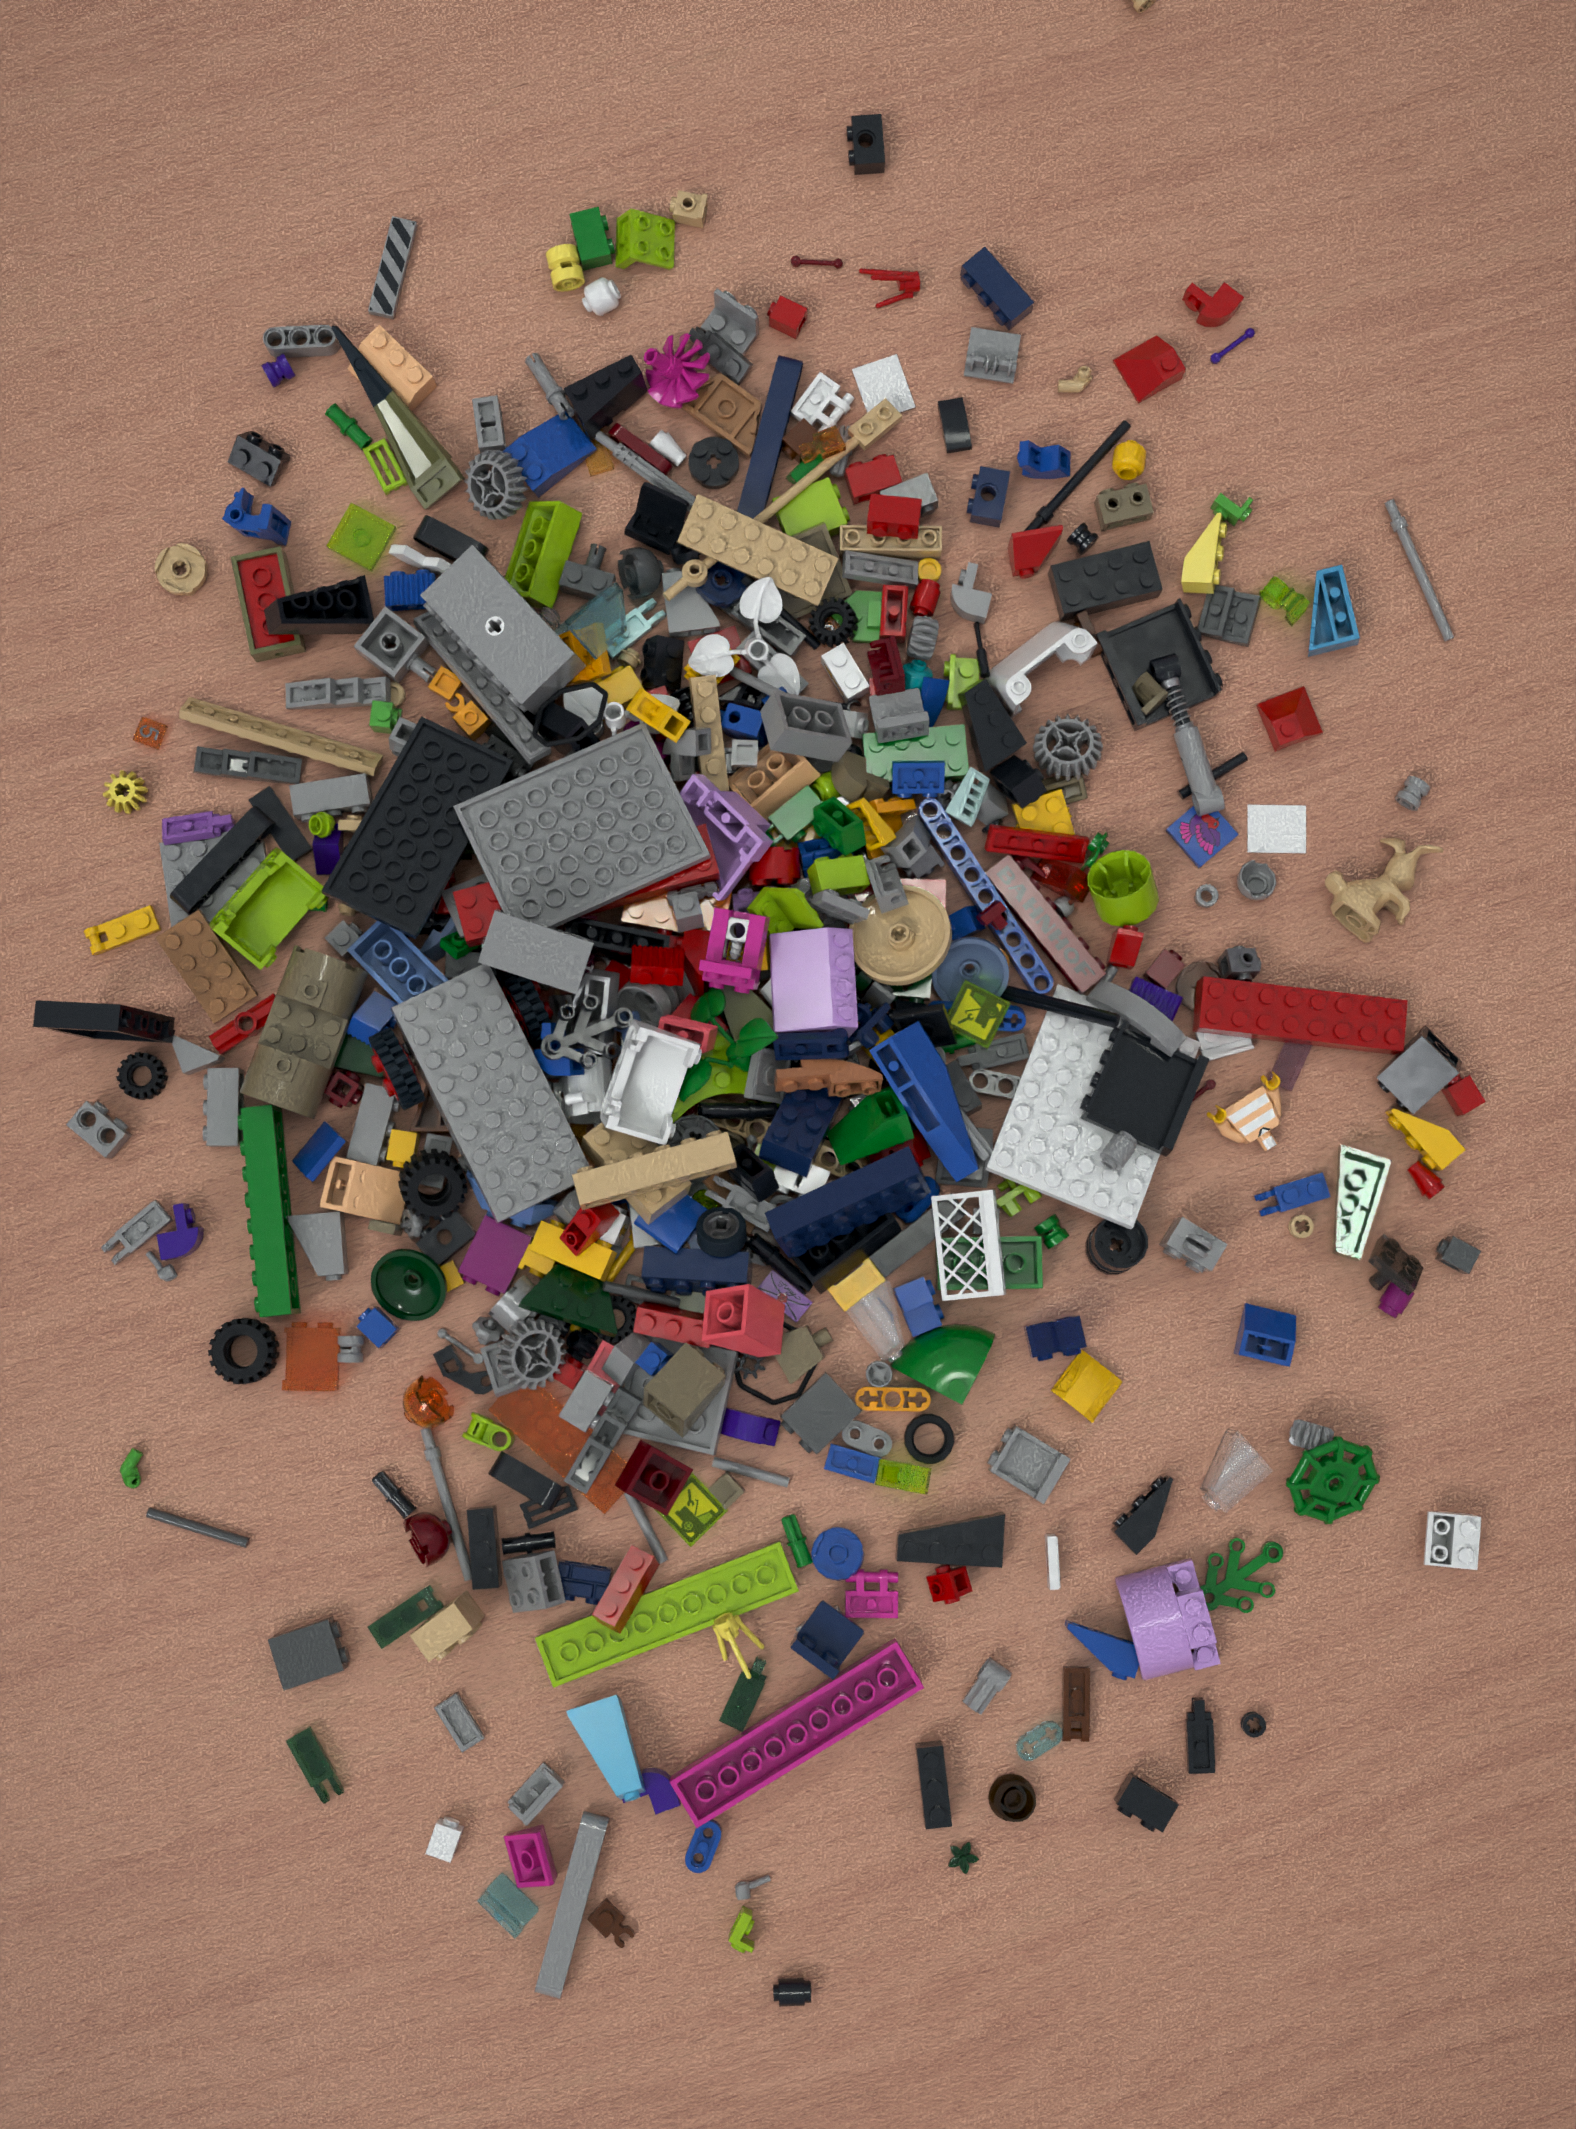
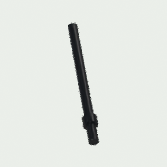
M1123 420L1046 507L1042 506L1035 514L1036 518L1024 531L1039 529L1054 517L1053 513L1131 428L1127 421Z

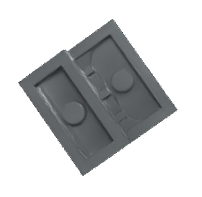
M1215 585L1214 594H1207L1198 625L1201 635L1249 647L1261 597L1236 592L1231 587Z

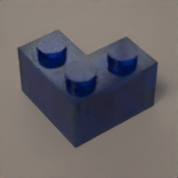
M1073 1315L1024 1326L1030 1357H1037L1038 1361L1052 1359V1353L1063 1352V1356L1080 1354V1348L1087 1347L1080 1316Z

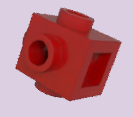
M950 1564L936 1567L935 1573L926 1576L933 1602L944 1601L945 1605L960 1601L959 1597L973 1591L966 1566L951 1568Z

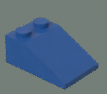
M566 410L567 420H561L558 414L520 436L503 450L504 453H511L512 458L518 459L517 467L524 468L521 474L527 478L525 482L538 498L597 451L596 447L590 442L573 418L569 417Z

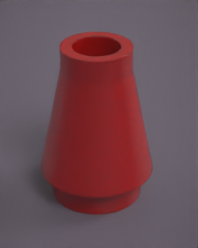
M1417 1161L1407 1170L1421 1195L1426 1196L1429 1200L1445 1188L1442 1184L1443 1180L1422 1165L1420 1161Z

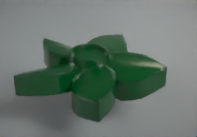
M970 1842L965 1843L961 1849L950 1845L954 1857L950 1859L948 1866H960L962 1872L967 1874L969 1871L968 1863H975L979 1860L974 1854H969L971 1851Z

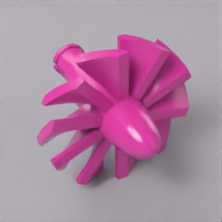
M687 333L679 338V348L675 355L673 354V335L668 336L664 344L663 351L665 354L660 353L656 348H650L644 354V361L646 364L651 365L653 369H646L645 372L651 387L647 391L659 404L670 408L679 409L682 408L683 403L697 399L699 394L696 389L709 379V374L699 373L694 369H704L710 359L708 352L695 361L690 362L694 354L703 348L702 342L696 339L692 348L684 354L685 345L691 336Z

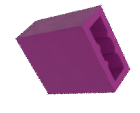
M485 1215L458 1272L464 1274L463 1280L473 1285H476L477 1282L487 1285L485 1290L496 1296H500L501 1293L505 1294L510 1290L520 1269L518 1266L534 1237L502 1222L497 1224L494 1218Z

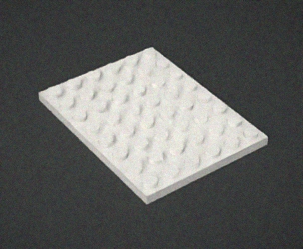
M1059 984L1056 986L1052 996L1097 1008L1086 1000V995H1080L1079 992ZM1046 1011L985 1170L1131 1230L1134 1227L1160 1154L1136 1144L1135 1152L1122 1170L1115 1169L1112 1171L1102 1164L1100 1154L1114 1133L1080 1118L1083 1110L1080 1109L1082 1100L1086 1094L1090 1096L1093 1087L1089 1086L1095 1071L1099 1073L1102 1068V1064L1099 1063L1104 1049L1109 1050L1112 1044L1108 1039L1113 1028ZM1120 1017L1119 1025H1118L1117 1028H1119V1026L1121 1025V1023H1122L1123 1021H1125V1020L1122 1019L1121 1017ZM1127 1022L1125 1028L1150 1038ZM1186 1036V1039L1177 1051L1196 1058L1201 1042Z

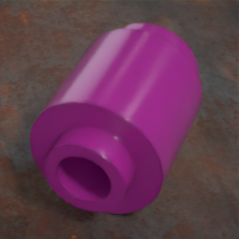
M1400 1278L1397 1282L1392 1280L1379 1300L1381 1303L1378 1308L1396 1319L1398 1314L1402 1315L1413 1298L1414 1293L1411 1291L1413 1286Z

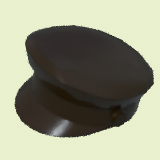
M1006 1774L997 1778L990 1788L989 1804L992 1811L999 1818L1009 1822H1021L1028 1819L1034 1812L1036 1806L1035 1791L1024 1777L1016 1774Z

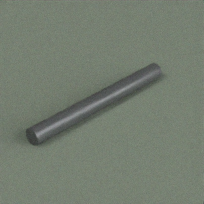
M151 1507L147 1511L146 1517L244 1548H247L250 1538Z

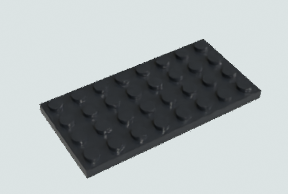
M421 716L321 890L322 894L417 939L470 844L453 806L503 785L514 765V761Z

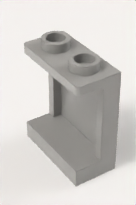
M1016 1425L1012 1429L1008 1427L1000 1440L1003 1442V1445L999 1452L994 1450L987 1461L990 1465L988 1470L1044 1504L1071 1459Z

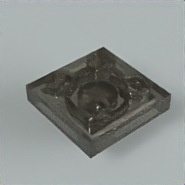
M1383 1234L1376 1241L1368 1260L1378 1270L1370 1277L1369 1282L1376 1290L1381 1291L1391 1281L1409 1296L1416 1289L1424 1267L1421 1266L1420 1261L1415 1256L1408 1255L1401 1249L1400 1244L1395 1239L1388 1238Z

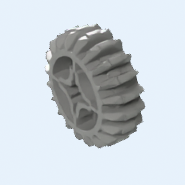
M486 450L476 455L475 460L469 462L470 468L465 471L468 478L464 480L468 484V488L464 492L470 494L468 502L474 503L473 510L480 511V516L488 517L491 520L507 519V517L517 514L516 510L522 508L521 502L527 499L523 492L528 489L524 486L523 482L527 478L521 474L524 468L517 467L518 459L512 458L511 453H504L503 450Z
M1069 714L1065 716V719H1061L1057 715L1055 722L1048 719L1046 727L1041 726L1039 734H1036L1034 738V758L1036 762H1039L1040 769H1046L1048 776L1055 773L1057 781L1061 776H1065L1067 781L1070 780L1071 776H1075L1079 780L1081 773L1088 776L1090 769L1097 767V761L1101 759L1100 752L1103 750L1101 735L1096 733L1097 728L1095 725L1089 726L1088 719L1080 722L1079 715L1075 719H1070ZM1054 739L1056 741V745L1054 746V749L1049 752L1047 747L1049 743ZM1086 743L1088 750L1081 756L1080 749Z
M527 1318L526 1323L522 1320L517 1321V1328L512 1325L508 1326L510 1334H501L503 1339H505L504 1344H497L498 1348L502 1349L501 1353L496 1354L498 1359L503 1360L497 1365L499 1369L504 1370L502 1376L509 1379L510 1384L514 1386L518 1384V1387L521 1389H526L528 1386L529 1389L536 1390L537 1385L542 1388L546 1387V1380L549 1382L554 1381L553 1373H561L558 1365L565 1364V1360L561 1359V1355L567 1352L565 1349L560 1348L565 1343L564 1339L559 1338L560 1331L557 1329L553 1330L554 1326L551 1323H545L542 1319L535 1321L533 1318ZM536 1334L535 1337H531V1339L528 1342H521L527 1336ZM525 1348L530 1350L533 1353V1355L536 1356L538 1359L533 1358L531 1355H529L530 1353L527 1352ZM516 1350L518 1352L517 1361L515 1360ZM536 1365H541V1367L535 1372L527 1374V1372L529 1370L532 1371V1369Z

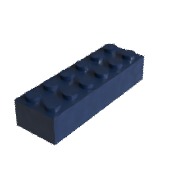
M908 1146L767 1211L765 1215L775 1240L788 1258L801 1256L808 1249L815 1246L825 1245L836 1236L849 1234L854 1228L864 1223H873L878 1217L888 1212H896L903 1205L912 1201H920L932 1192L921 1167Z

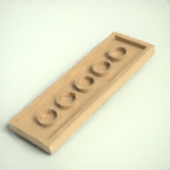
M699 494L695 498L677 540V543L758 580L771 577L776 588L815 606L819 605L839 559Z

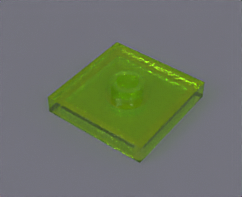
M350 503L326 546L335 553L372 572L397 528L395 525L365 509Z

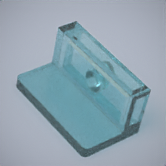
M500 1873L480 1894L477 1900L514 1938L523 1931L524 1926L539 1910L504 1873Z

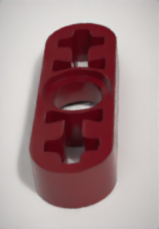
M615 423L607 433L615 442L624 444L666 476L672 470L673 466L668 460L622 425Z

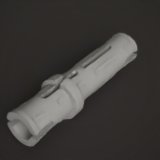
M532 353L535 363L529 355L525 360L526 365L530 368L545 392L548 403L554 406L561 420H567L568 418L564 410H566L569 417H572L575 411L566 399L565 391L557 385L540 355Z

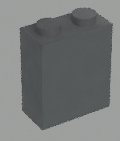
M825 1372L781 1414L780 1417L783 1421L780 1424L790 1434L793 1432L798 1434L801 1438L798 1443L809 1454L812 1451L818 1454L862 1410Z
M333 1616L268 1639L283 1691L344 1671L348 1667L347 1662H350L347 1648L341 1645L339 1638L342 1636L341 1627L338 1621L334 1622Z

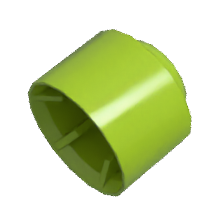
M1120 850L1106 854L1091 866L1087 875L1088 887L1096 912L1102 921L1112 926L1123 927V925H1136L1146 920L1156 910L1159 902L1158 890L1151 865L1145 856L1135 851Z

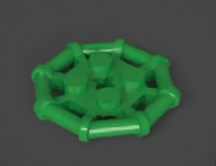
M1335 1436L1329 1442L1310 1450L1305 1449L1302 1451L1303 1455L1292 1475L1286 1479V1486L1290 1490L1294 1503V1512L1299 1516L1305 1515L1323 1521L1326 1525L1332 1524L1334 1520L1355 1511L1361 1512L1375 1484L1380 1482V1475L1377 1474L1372 1458V1449L1368 1445L1361 1446L1343 1440L1341 1436ZM1344 1451L1355 1454V1456L1351 1460L1344 1458ZM1333 1452V1456L1326 1455ZM1311 1463L1313 1468L1307 1479L1302 1478ZM1364 1465L1366 1472L1359 1475L1358 1468ZM1337 1478L1339 1480L1338 1483H1333L1329 1486L1332 1479ZM1308 1489L1310 1496L1303 1499L1301 1490ZM1344 1501L1345 1505L1339 1507L1338 1503ZM1318 1504L1324 1506L1325 1509L1321 1510L1315 1508V1506Z

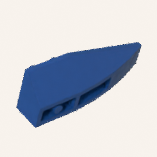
M917 1021L870 1049L871 1055L898 1099L954 1180L958 1182L978 1170L979 1166L947 1066L921 1023Z

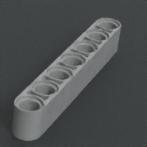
M586 1811L583 1812L535 1987V1992L558 1999L561 1998L609 1821L607 1817Z

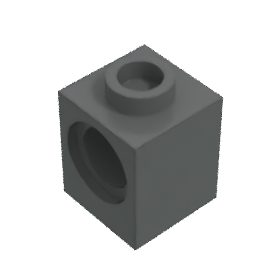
M1447 1236L1446 1239L1443 1238L1436 1248L1438 1255L1435 1259L1461 1274H1470L1481 1251L1455 1236Z

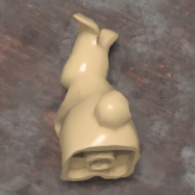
M1398 838L1380 839V842L1388 844L1395 849L1393 857L1386 865L1380 877L1346 882L1343 879V874L1337 870L1329 873L1326 877L1325 886L1334 895L1330 907L1332 914L1344 927L1364 943H1370L1373 935L1376 936L1379 933L1381 920L1377 918L1376 914L1382 907L1391 911L1396 916L1395 919H1397L1398 924L1403 925L1405 923L1404 918L1410 911V900L1400 891H1409L1413 887L1418 858L1422 854L1442 853L1444 850L1441 847L1418 845L1412 852L1407 854L1405 840Z

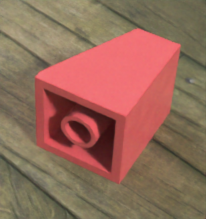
M750 1284L706 1291L702 1341L756 1357L779 1355L782 1348L785 1304Z

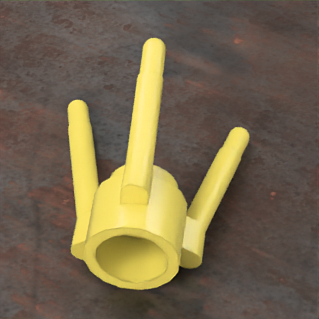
M730 1612L724 1613L715 1619L714 1626L712 1627L717 1636L722 1658L724 1661L728 1659L724 1638L726 1641H729L747 1679H751L752 1676L735 1641V1638L739 1635V1628L760 1649H764V1645L741 1621L739 1615L733 1616Z

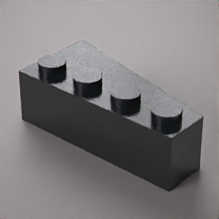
M365 575L353 580L341 581L331 586L318 587L309 592L304 591L278 598L264 609L269 635L362 634L374 621Z

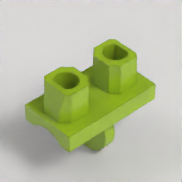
M1004 1177V1181L997 1185L1000 1192L1008 1187L1011 1189L996 1200L997 1208L1001 1207L1009 1217L1022 1210L1015 1199L1019 1194L1023 1193L1030 1204L1042 1197L1040 1192L1021 1184L1016 1186V1182Z

